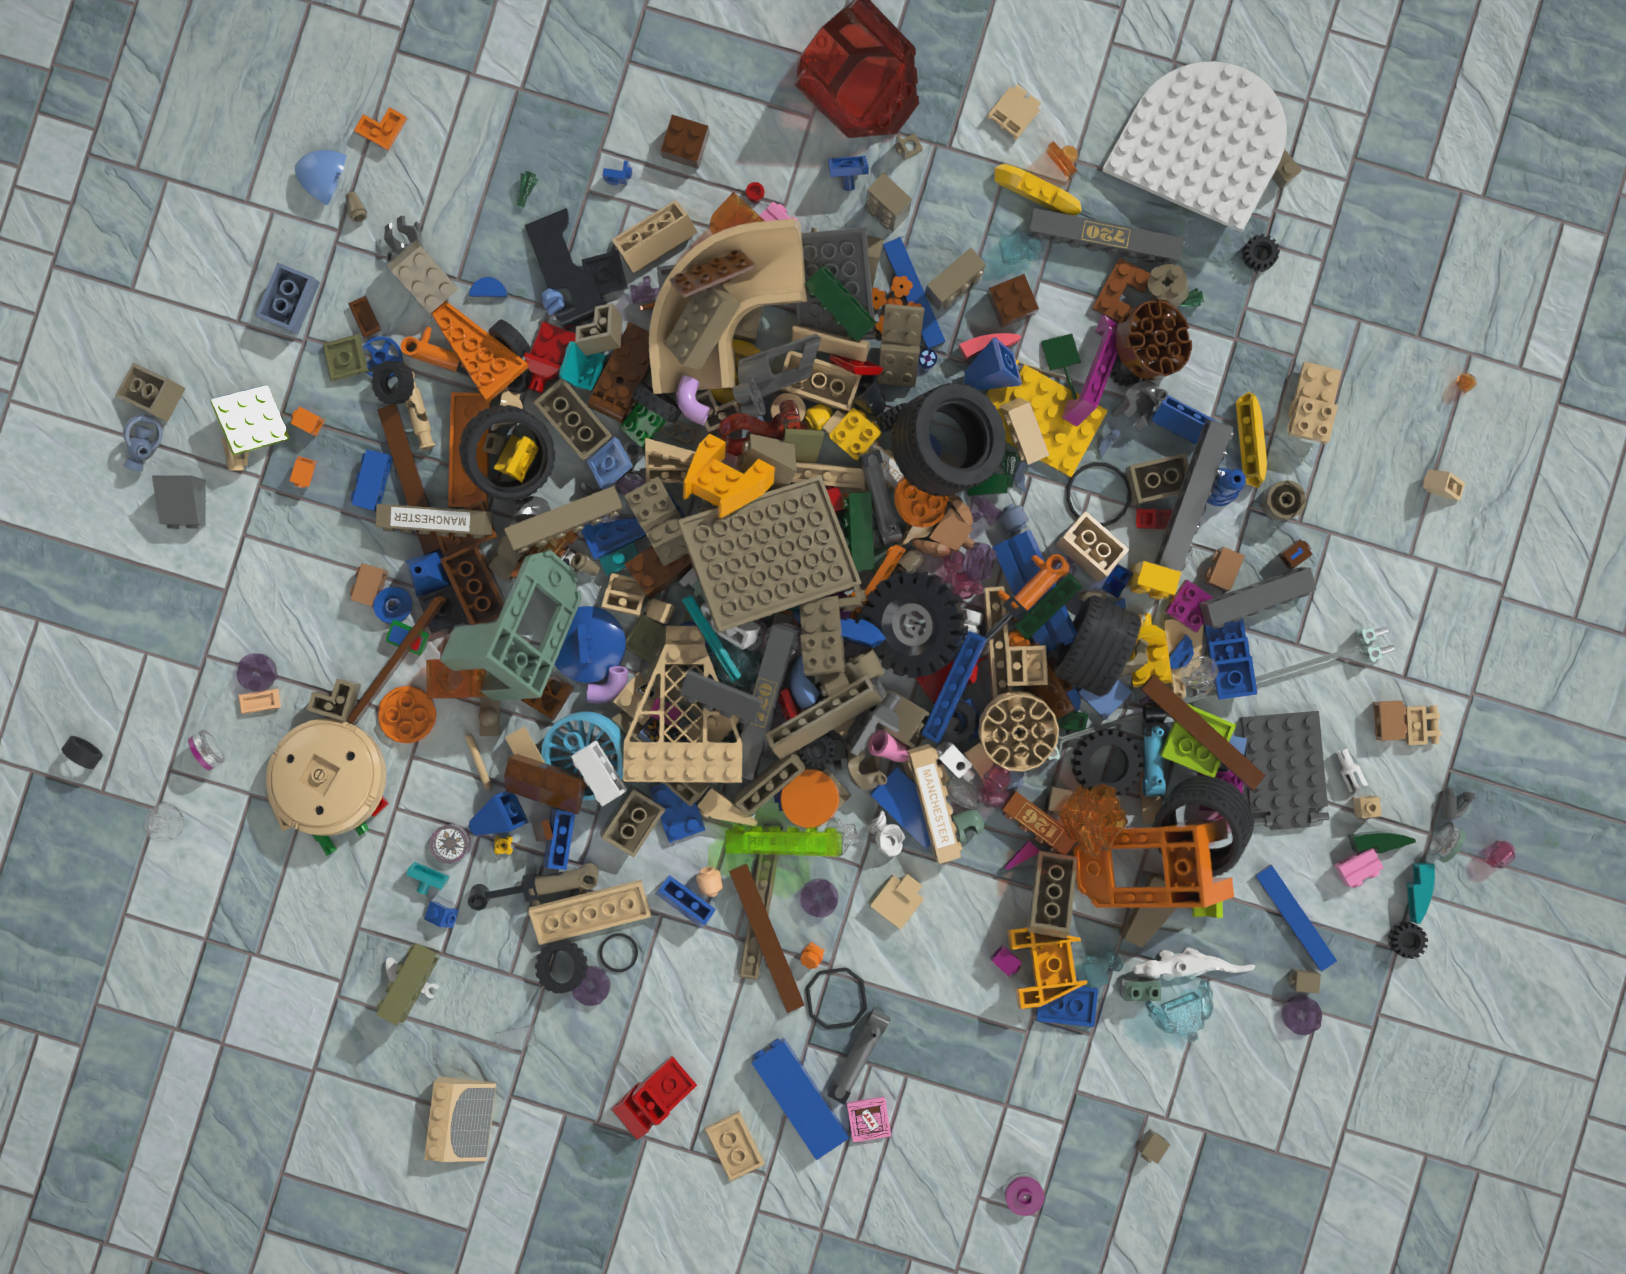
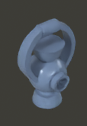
M141 414L131 418L125 424L123 438L126 442V450L130 458H127L123 465L124 467L143 471V462L141 460L146 459L151 451L156 449L161 443L163 436L162 428L153 416ZM141 421L155 424L157 434L151 444L147 438L152 436L154 430L148 427L134 425L137 436L129 438V431L134 423Z

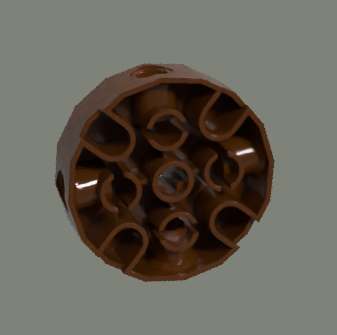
M1148 301L1129 309L1120 318L1115 332L1116 348L1121 363L1126 366L1130 373L1142 380L1156 381L1179 372L1187 364L1192 351V340H1189L1188 329L1190 328L1187 320L1178 308L1166 301Z

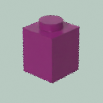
M1004 944L990 957L991 961L1008 977L1011 974L1015 975L1021 968L1020 964L1022 962Z

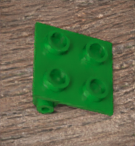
M638 402L619 429L640 447L645 448V438L652 440L651 436L656 437L655 431L659 433L657 429H661L664 423L666 424V419Z

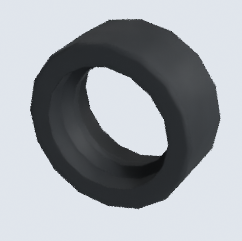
M70 736L61 748V751L67 758L87 769H94L103 757L102 752L96 746L77 736Z

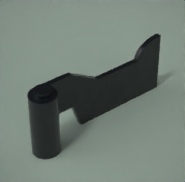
M567 208L525 225L547 287L549 289L568 288L574 305L557 312L564 330L593 319L595 307L608 304L606 298L600 296L592 276L572 261L562 234L569 225Z

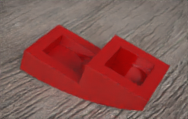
M1136 509V528L1166 529L1173 509Z

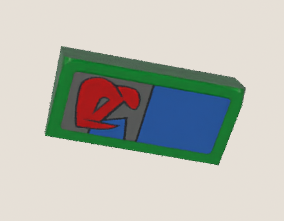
M393 620L386 637V642L399 647L413 627ZM423 632L410 652L420 656L426 649L429 634Z

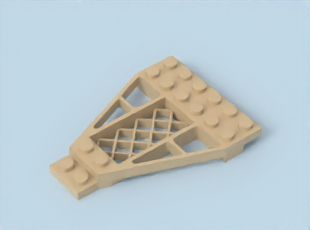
M666 626V644L624 740L623 782L742 783L743 744L732 716L729 720L737 742L709 743L708 717L710 715H720V712H710L705 708L702 711L696 705L697 701L684 712L677 705L684 696L681 695L674 702L667 695L674 687L681 692L677 684L686 677L687 671L684 673L678 666H692L688 670L692 671L696 668L703 676L708 678L709 674H711L713 679L719 682L705 648V638L697 626ZM666 665H673V666L666 672ZM698 666H704V672ZM675 667L683 674L676 682L668 676ZM657 674H660V709L658 711H642ZM667 677L673 685L665 692ZM665 696L673 703L666 711ZM674 706L683 713L675 721L667 715ZM695 706L702 714L693 722L686 714ZM640 715H659L660 737L658 742H630ZM665 716L672 722L666 730ZM683 716L692 723L685 731L676 724ZM702 717L703 731L696 725ZM674 725L682 732L675 741L666 734ZM693 726L702 733L694 741L686 734ZM685 735L691 743L677 741ZM665 736H666L671 742H665ZM703 736V743H696Z

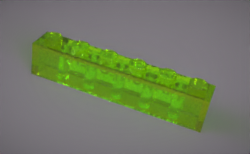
M733 825L732 829L725 830L726 854L838 857L843 855V831H836V827H826L825 831H819L818 827L799 830V827L790 826L787 827V830H780V826H769V829H762V826H750V829H744L743 825Z

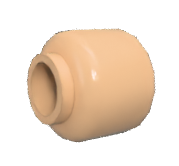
M714 867L702 868L696 876L699 892L708 897L716 896L723 887L721 874Z

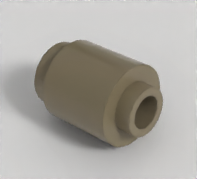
M913 548L899 560L897 570L900 573L907 571L915 572L923 564L922 561L925 557L919 550Z

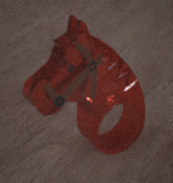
M793 400L783 401L779 405L780 413L776 414L771 422H765L746 414H733L723 419L719 425V436L721 440L726 442L725 452L737 457L742 454L743 443L748 440L749 436L742 439H730L727 437L728 434L736 430H747L753 435L783 440L785 429L807 430V426L800 421L797 403Z

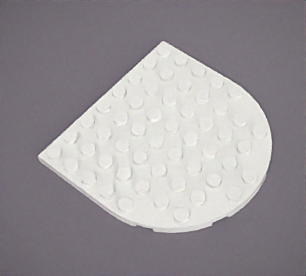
M1199 62L1182 66L1161 77L1143 95L1106 161L1103 172L1242 233L1274 175L1284 152L1287 124L1283 107L1270 86L1247 69L1224 62Z

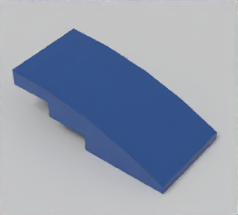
M1243 618L1236 622H1226L1220 628H1213L1203 623L1218 700L1257 695L1252 656H1250Z
M895 767L886 776L887 783L882 786L878 785L870 795L927 849L931 843L916 786L898 767Z

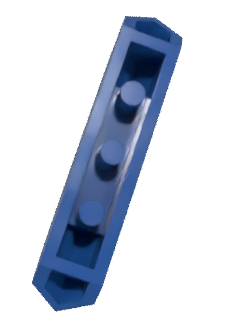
M797 609L792 614L799 627H801L800 609ZM841 619L843 640L874 648L886 639L882 632L868 621L860 619L859 623L856 624V621L853 619Z

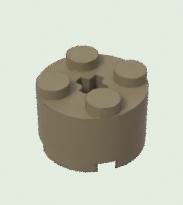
M1165 264L1151 271L1148 279V288L1152 301H1166L1177 308L1187 299L1189 286L1187 276L1181 266Z
M1294 481L1275 483L1264 491L1261 508L1268 517L1276 521L1294 518L1305 508L1304 489Z
M873 648L862 650L860 654H853L844 659V674L849 684L866 675L871 680L873 677L877 678L885 674Z

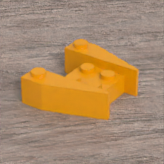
M709 434L698 445L684 480V499H687L693 493L719 507V518H723L762 496L774 483L775 467L758 459L743 474L722 463L725 458L726 442Z
M1027 928L1007 930L1010 950L1030 947L1035 986L1015 989L1019 1009L1041 1007L1087 984V980L1076 981L1071 942L1081 941V938L1069 935L1066 938L1037 934L1027 932Z

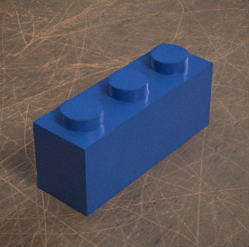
M1169 395L1164 401H1160L1151 418V421L1155 422L1158 426L1165 427L1175 435L1184 437L1192 444H1197L1205 419L1216 420Z
M366 449V452L361 457V471L356 476V490H353L351 494L352 505L376 512L377 504L382 503L393 462L392 456Z
M551 809L549 823L553 839L546 842L543 866L551 869L567 870L575 819L574 813L562 809Z
M671 875L663 881L655 892L658 897L700 928L706 925L716 911L715 908Z

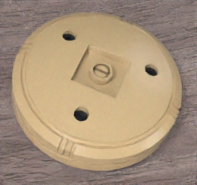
M322 718L305 722L287 733L277 744L278 747H275L276 751H273L274 754L270 757L266 772V788L270 803L285 823L301 832L319 836H333L351 831L372 815L379 805L385 790L386 765L378 744L363 729L346 721Z

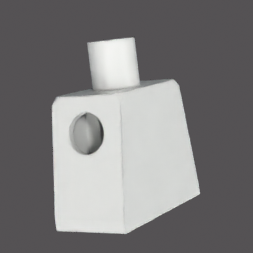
M944 739L935 748L938 759L958 778L963 777L967 782L975 776V773L970 769L972 767L970 761L952 743Z

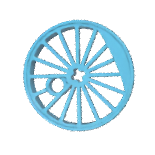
M576 712L563 717L549 729L543 740L541 756L546 764L555 767L554 761L572 759V755L592 743L594 727L597 725L601 728V731L593 742H598L604 732L608 734L611 739L601 744L600 747L602 748L613 742L616 750L603 752L605 755L617 754L618 761L608 760L612 766L617 767V774L623 780L625 737L621 730L607 717L595 712ZM577 720L579 730H575L570 721ZM583 721L590 722L587 739ZM563 724L569 731V733L566 735L562 731H560V728ZM556 735L563 740L564 745L554 742ZM572 736L577 738V743L571 739ZM553 748L573 754L553 756ZM573 762L566 765L562 769H567L570 766L574 765ZM575 768L573 772L577 773L579 769ZM585 789L583 800H594L595 797L592 789Z

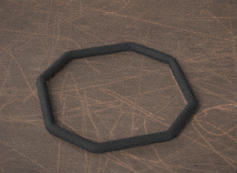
M849 968L819 971L806 987L809 1015L826 1029L853 1026L867 1009L864 981ZM846 971L860 982L863 1009L853 1022L826 1025L813 1015L810 988L821 974Z

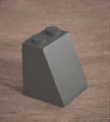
M152 475L160 524L166 525L167 529H179V526H186V529H198L199 526H206V480L192 475Z

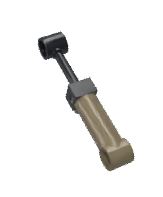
M587 863L581 868L542 876H537L536 873L523 875L520 886L489 891L488 887L483 884H476L470 890L468 905L471 909L480 911L487 906L490 899L523 893L526 902L532 901V904L537 906L540 905V895L577 888L580 895L587 893L586 890H591L597 886L599 869L596 865Z

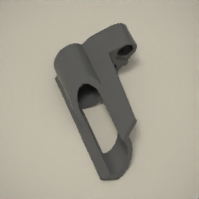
M813 334L739 359V385L733 387V394L737 403L741 405V412L745 420L765 414L762 397L810 378L821 340L819 335ZM804 347L799 367L777 374L771 372V364L777 356Z

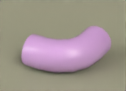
M682 375L676 393L678 407L684 416L695 423L704 425L709 416L710 407L702 405L696 400L695 395L700 383L692 377Z
M612 666L609 668L606 683L601 685L588 684L587 703L601 704L616 699L626 686L628 669L622 666Z

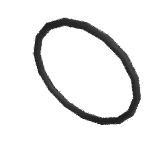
M1092 462L1081 466L1072 475L1067 485L1066 500L1071 512L1078 519L1080 515L1074 510L1070 500V490L1075 477L1084 469L1092 466H1106L1115 470L1124 479L1127 487V502L1123 511L1115 519L1100 523L1105 527L1116 523L1126 514L1131 503V490L1127 477L1119 468L1106 462Z

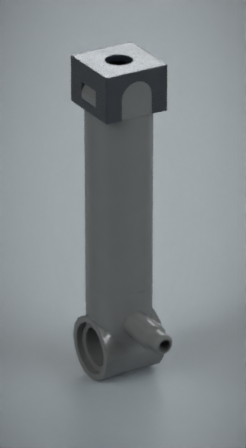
M875 448L857 453L860 467L864 471L868 491L871 492L879 541L882 547L901 542V531L895 520L881 465L883 460L880 449Z
M874 1008L871 1010L860 1035L835 1080L833 1079L827 1090V1096L845 1105L851 1094V1089L880 1036L885 1032L891 1018Z

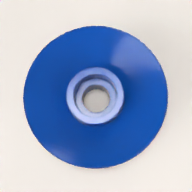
M387 587L376 595L373 609L376 616L383 622L392 623L393 620L400 622L410 614L412 599L409 593L400 587ZM391 600L395 601L393 605H389L388 602Z

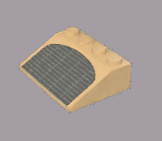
M439 1076L434 1081L424 1160L439 1162L487 1160L496 1083Z

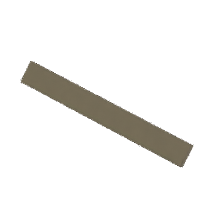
M764 824L763 831L783 832V827ZM762 837L761 845H764V838H767L768 845V838L770 837ZM772 837L771 839L775 838V840H772V841H771V844H772V845H776L777 842H776L775 844H773V842H775V841L777 840V838H776V837ZM760 850L755 885L769 916L779 851ZM748 920L739 977L758 980L762 951Z

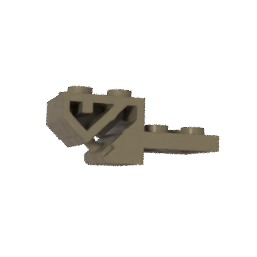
M885 304L879 366L883 368V371L878 375V384L915 387L924 316L923 307Z
M659 477L624 495L663 566L688 553L677 521L682 519Z
M838 596L819 598L799 605L805 676L845 672L844 643Z

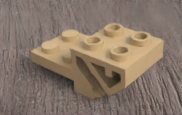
M1309 362L1302 363L1294 400L1291 401L1288 413L1290 419L1288 435L1323 444L1329 443L1338 407L1334 402L1342 370Z

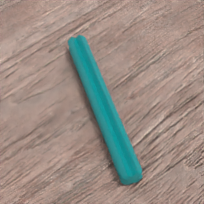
M691 595L684 598L682 603L732 682L736 681L741 677V674Z

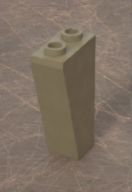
M662 647L655 654L656 660L654 663H650L644 671L646 674L644 679L648 682L663 651ZM666 665V672H667L673 665ZM678 666L684 673L688 670L686 666ZM676 667L668 674L674 682L683 675ZM657 674L653 685L660 689L661 675ZM667 677L665 692L673 685ZM685 677L677 684L680 689H682ZM676 687L667 694L675 700L681 696L680 691ZM683 698L679 701L686 708L692 705V703L683 700ZM698 702L696 705L703 711L702 703ZM695 706L691 709L698 716L702 714Z
M1158 873L1156 876L1150 874L1144 887L1165 886V877ZM1178 907L1134 908L1121 937L1143 948Z

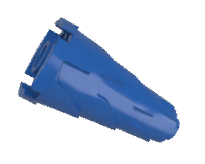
M1219 468V475L1217 479H1214L1212 485V495L1206 502L1217 507L1233 502L1243 489L1246 481L1245 475L1241 470Z

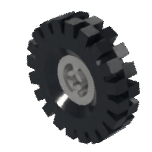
M907 571L881 581L876 585L877 589L871 591L868 595L867 600L869 603L863 606L862 615L866 616L865 621L877 627L886 638L880 645L873 648L877 657L881 660V665L884 669H893V674L901 677L908 675V678H918L933 674L947 667L946 665L956 659L957 652H959L963 644V637L968 633V626L964 625V620H967L968 616L966 609H961L960 605L964 603L960 595H954L953 591L955 588L949 582L943 583L942 577L936 574L929 575L926 571ZM925 618L926 622L906 629L905 625Z

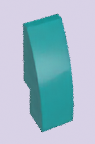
M1430 862L1412 863L1414 882L1406 883L1410 921L1416 924H1420L1425 917L1434 890L1435 864Z

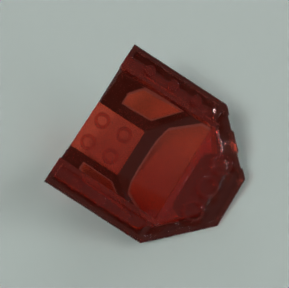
M852 0L818 30L799 56L794 86L847 138L898 134L919 105V96H917L916 84H918L917 67H915L914 58L916 48L871 0Z

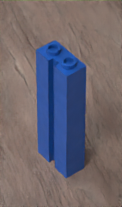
M1031 530L1018 534L992 547L1014 596L1041 570L1032 560V557L1036 555L1045 562ZM1054 584V585L1028 610V612H1029L1037 603H1039L1056 585ZM1064 605L1032 637L1040 646H1046V653L1057 649L1056 645L1059 643L1067 645L1073 642V637L1077 636L1078 633Z
M777 1038L769 1044V1049L766 1051L760 1049L753 1055L752 1065L817 1161L848 1140L849 1135L786 1039L782 1038L780 1040Z

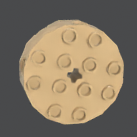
M1010 691L998 695L986 705L979 719L978 734L984 751L994 763L1010 771H1027L1039 767L1054 751L1058 743L1059 727L1055 714L1041 698L1029 692ZM1017 728H1021L1019 734L1015 733V731H1017Z

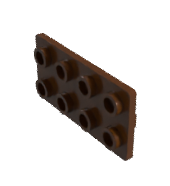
M734 250L721 258L712 259L709 263L697 265L685 273H678L673 278H670L669 281L681 297L685 298L716 284H724L731 281V278L754 269L755 265L741 250Z
M1035 642L1030 646H1040V644ZM1053 656L1047 658L1048 685L1021 686L1024 692H1029L1041 698L1055 714L1056 720L1075 710L1067 694L1074 689L1069 682L1056 677L1054 672L1056 657Z

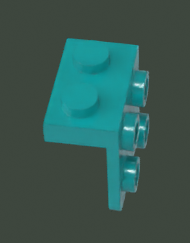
M570 341L565 350L563 364L559 369V377L576 388L592 392L602 374L607 356L601 353L585 355L575 342Z

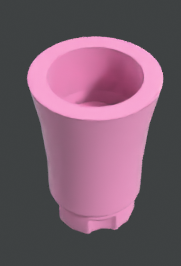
M883 729L875 731L868 742V750L872 755L881 756L899 763L908 760L906 750H910V748Z

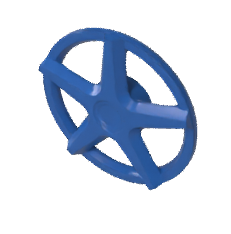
M374 337L363 345V349L365 350L366 348L372 354V359L367 362L368 369L376 365L379 366L384 361L403 362L402 351L399 345L388 337ZM376 340H386L383 347L378 350L370 345V343ZM391 343L396 347L399 357L388 354ZM371 372L366 373L369 376L373 377V374Z

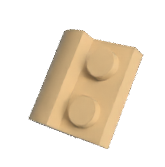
M611 573L602 609L640 617L645 605L646 594L634 578Z
M1046 646L1006 647L1008 686L1048 685Z

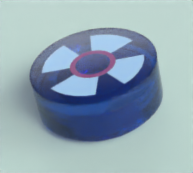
M931 349L922 350L919 354V365L924 369L934 367L937 362L936 353Z

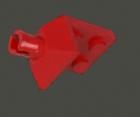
M542 322L531 354L526 352L524 354L528 368L533 374L528 389L542 394L547 380L553 381L560 378L559 369L563 364L565 350L570 341L575 342V333Z
M987 656L985 658L978 659L973 669V672L967 682L966 687L976 682L978 671L977 664L981 662L983 659H986ZM954 661L933 674L914 678L933 705L936 703Z

